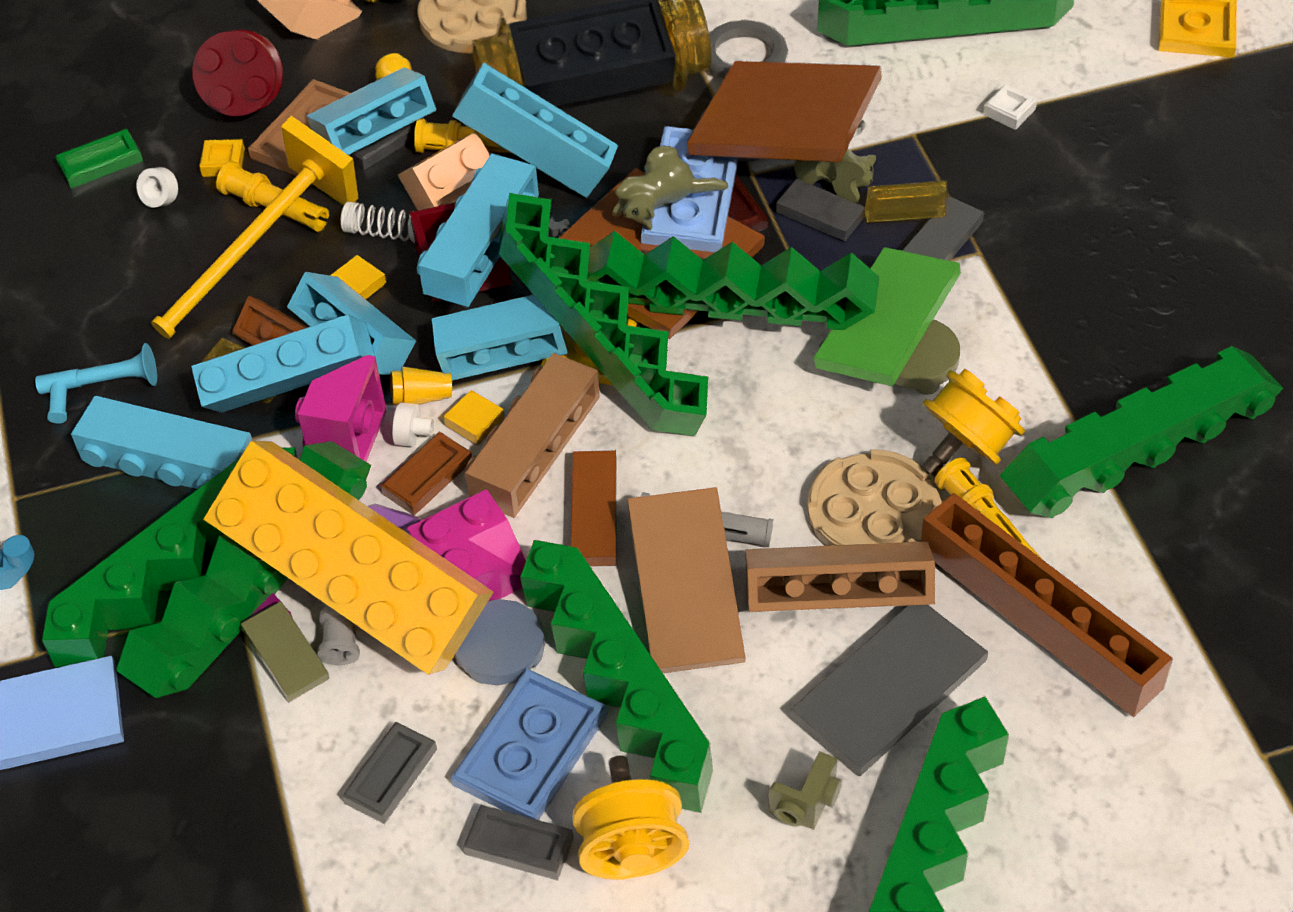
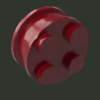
M249 30L226 31L210 37L199 48L193 62V80L200 97L212 109L225 115L242 116L265 108L276 98L283 83V64L277 49L267 38Z

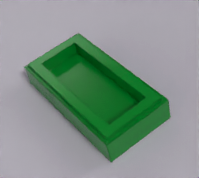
M127 129L55 156L70 188L143 161L141 153Z

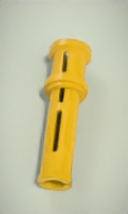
M420 118L417 120L415 127V150L417 153H423L424 150H442L457 140L477 131L461 126V123H457L455 120H450L448 124L426 123L424 118ZM477 132L488 152L512 153Z
M233 160L223 165L216 180V188L219 192L225 195L232 193L241 197L244 203L251 207H258L260 205L267 207L283 191V189L272 185L266 175L259 172L252 174L243 170L241 164ZM298 197L282 215L319 232L325 227L327 222L318 218L322 216L328 219L329 211L325 207H320Z
M960 457L950 461L937 473L934 482L939 489L946 490L950 495L953 493L958 495L1042 559L1007 516L997 507L993 501L992 489L987 484H981L970 471L971 465L966 458Z

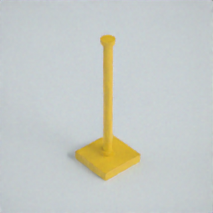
M290 116L281 125L288 166L298 175L162 317H155L151 322L152 326L162 336L170 339L176 333L174 328L311 184L321 189L343 206L348 201L356 202L358 192L353 158L299 120Z

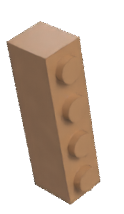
M555 353L550 356L543 367L539 366L532 376L531 384L523 395H518L513 400L509 414L501 425H496L491 430L487 444L478 456H473L467 463L464 478L467 482L469 497L487 489L502 512L507 516L515 518L600 398L598 370Z
M928 541L745 549L746 593L749 612L935 604V560Z

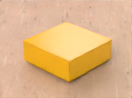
M205 140L200 163L202 177H217L223 165L231 160L241 164L242 167L245 151L243 140Z
M358 255L330 275L340 278L365 300L386 284L385 274Z
M470 390L443 416L445 426L476 445L496 425L505 419L503 408L473 390Z

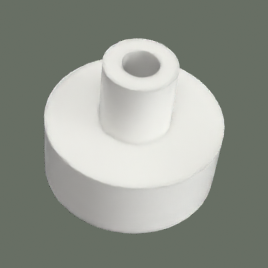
M164 167L149 168L139 175L137 192L141 201L149 207L167 206L177 197L178 183L170 170Z
M400 402L396 408L393 420L394 444L414 447L419 435L432 436L434 420L421 418V410L418 404Z

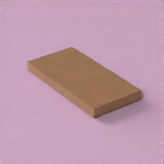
M717 487L628 498V510L649 652L662 673L745 663L746 656Z

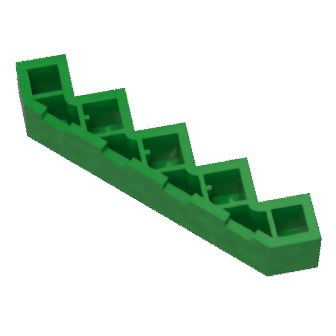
M818 0L817 31L844 45L850 46L1052 27L1073 8L1074 0Z
M509 193L501 225L499 255L653 431L695 436L707 415L709 377L667 371L669 332L626 325L629 287L587 281L590 243L548 237L551 199Z
M613 231L590 247L587 281L629 287L628 304L650 306V312L684 315V310L690 309L708 311V317L742 321L743 315L767 317V323L801 326L802 320L825 322L827 323L826 329L845 330L875 313L879 276L853 253H849L819 271L792 247L765 264L760 265L734 242H730L702 260L674 236L648 253L643 254L619 233Z
M1231 346L1218 352L1216 357L1218 361L1209 366L1201 368L1195 363L1168 376L1166 382L1168 385L1151 393L1145 387L1118 400L1116 404L1117 410L1100 417L1096 412H1093L1066 425V434L1053 441L1048 442L1043 436L1028 443L999 476L1030 513L1054 518L1070 507L1073 502V496L1082 487L1105 493L1122 481L1125 471L1133 462L1155 468L1173 456L1176 451L1175 446L1184 437L1204 444L1208 440L1217 437L1224 430L1226 421L1234 412L1251 419L1264 414L1274 405L1275 397L1283 390V387L1251 354Z
M333 441L304 446L300 461L356 499L360 500L367 488L366 479L371 464ZM219 535L206 575L174 583L162 622L129 630L116 671L155 698L188 689L242 631L241 623L245 622L272 593L276 594L289 578L227 535Z
M295 447L283 448L298 459ZM240 458L49 601L42 641L55 668L103 658L108 630L136 629L154 624L159 591H171L175 582L206 575L208 553L214 552L219 535H224V533L205 521L204 517Z
M533 540L520 576L527 607L555 612L551 627L557 653L587 659L583 670L587 697L602 704L620 708L616 720V729L621 752L655 758L650 773V780L660 781L674 787L680 795L682 809L701 813L713 773L709 740L577 547Z
M986 696L941 714L869 912H945L935 892L964 880L968 851L957 832L984 821L989 791L978 774L1004 763L1009 738L1007 730Z

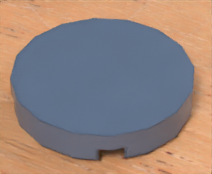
M503 599L488 601L456 652V663L461 670L463 668L465 672L470 674V678L479 683L499 686L517 682L526 668L531 669L534 666L535 669L542 660L545 640L541 621L532 609L517 601Z

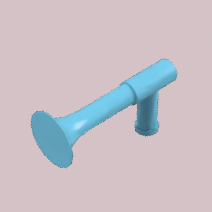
M144 343L142 351L129 360L80 370L72 369L36 376L35 383L39 394L50 393L48 420L52 423L60 424L67 420V389L123 377H141L148 380L152 386H155L157 383V368L150 346Z

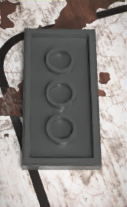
M908 605L790 709V718L861 777L987 661L988 651L929 605Z

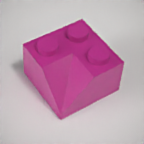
M366 355L311 381L305 397L299 398L295 409V419L297 423H300L303 434V449L305 445L333 441L367 462L387 412L376 357Z
M487 489L407 527L409 535L492 590L494 593L489 601L501 599L523 588L520 576L526 559L508 519Z

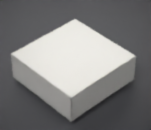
M1004 84L984 105L983 115L1016 130L1036 109L1037 99Z

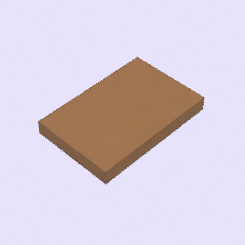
M313 79L248 148L250 158L297 176L298 173L288 166L281 125L290 116H293L310 128L306 115L351 93Z

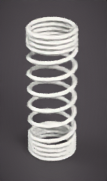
M348 201L343 206L340 221L341 229L344 232L355 234L359 231L361 235L369 232L372 237L379 234L382 238H386L389 235L392 240L400 237L402 241L410 238L415 243L410 216L408 221L409 234L407 238L402 237L401 233L405 224L404 210H401L399 213L398 234L396 237H393L391 231L395 221L394 208L390 209L388 214V232L386 235H382L381 229L385 219L384 207L379 209L377 217L378 230L374 234L371 232L375 216L373 205L368 209L367 230L365 232H362L360 228L365 213L363 203L359 204Z

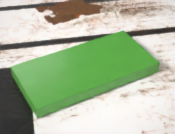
M884 247L870 268L879 276L875 313L845 330L831 329L814 356L815 368L893 387L960 276V263Z

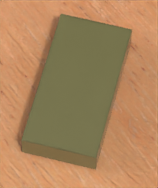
M282 601L241 623L242 631L288 702L329 680L328 671Z

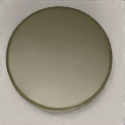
M933 319L895 384L916 389L924 395L937 392L940 385L948 380L946 377L948 371L953 370L956 372L958 368L960 344L954 332L945 324Z

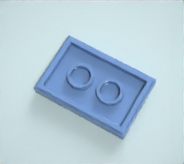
M526 668L451 776L453 786L503 811L540 820L607 717V705Z

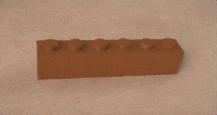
M953 493L923 518L921 542L928 541L937 565L1132 717H1135L1164 689L1173 660L1170 655L958 495Z

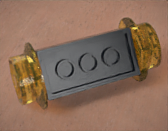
M623 0L508 24L505 18L502 17L498 19L495 35L472 39L476 73L484 62L554 106L671 82L677 92H682L685 89L688 75L710 70L712 61L708 26L699 0Z

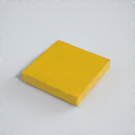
M1161 0L1158 51L1234 58L1237 34V0Z

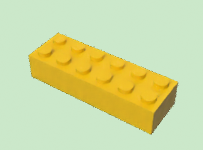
M250 441L204 517V520L428 675L446 670L494 593L272 441Z

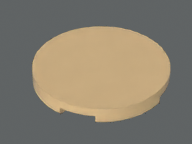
M420 0L418 5L419 24L424 36L440 48L460 53L483 52L509 42L508 23L523 21L527 17L525 0Z
M870 449L868 454L853 455L844 459L837 457L819 471L809 490L808 517L815 535L824 546L921 542L923 518L939 506L942 500H940L938 490L930 479V473L922 468L919 463L896 452Z

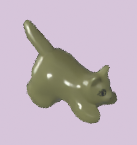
M659 146L654 148L649 154L644 166V175L628 177L618 186L615 195L619 198V201L614 207L612 215L618 218L624 216L625 218L633 219L637 223L646 225L647 229L651 230L653 228L651 219L654 218V210L658 207L676 203L690 193L725 190L728 188V183L717 178L696 179L689 166L680 159L677 149L672 146Z
M847 148L840 163L796 160L794 162L795 176L797 179L811 185L819 180H826L831 183L837 196L857 203L860 199L857 188L867 187L873 181V164L876 161V156L859 157Z

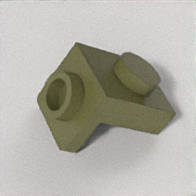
M819 751L801 791L778 782H773L769 790V812L787 825H802L814 830L825 805L833 807L840 793L842 779L836 778L838 758Z

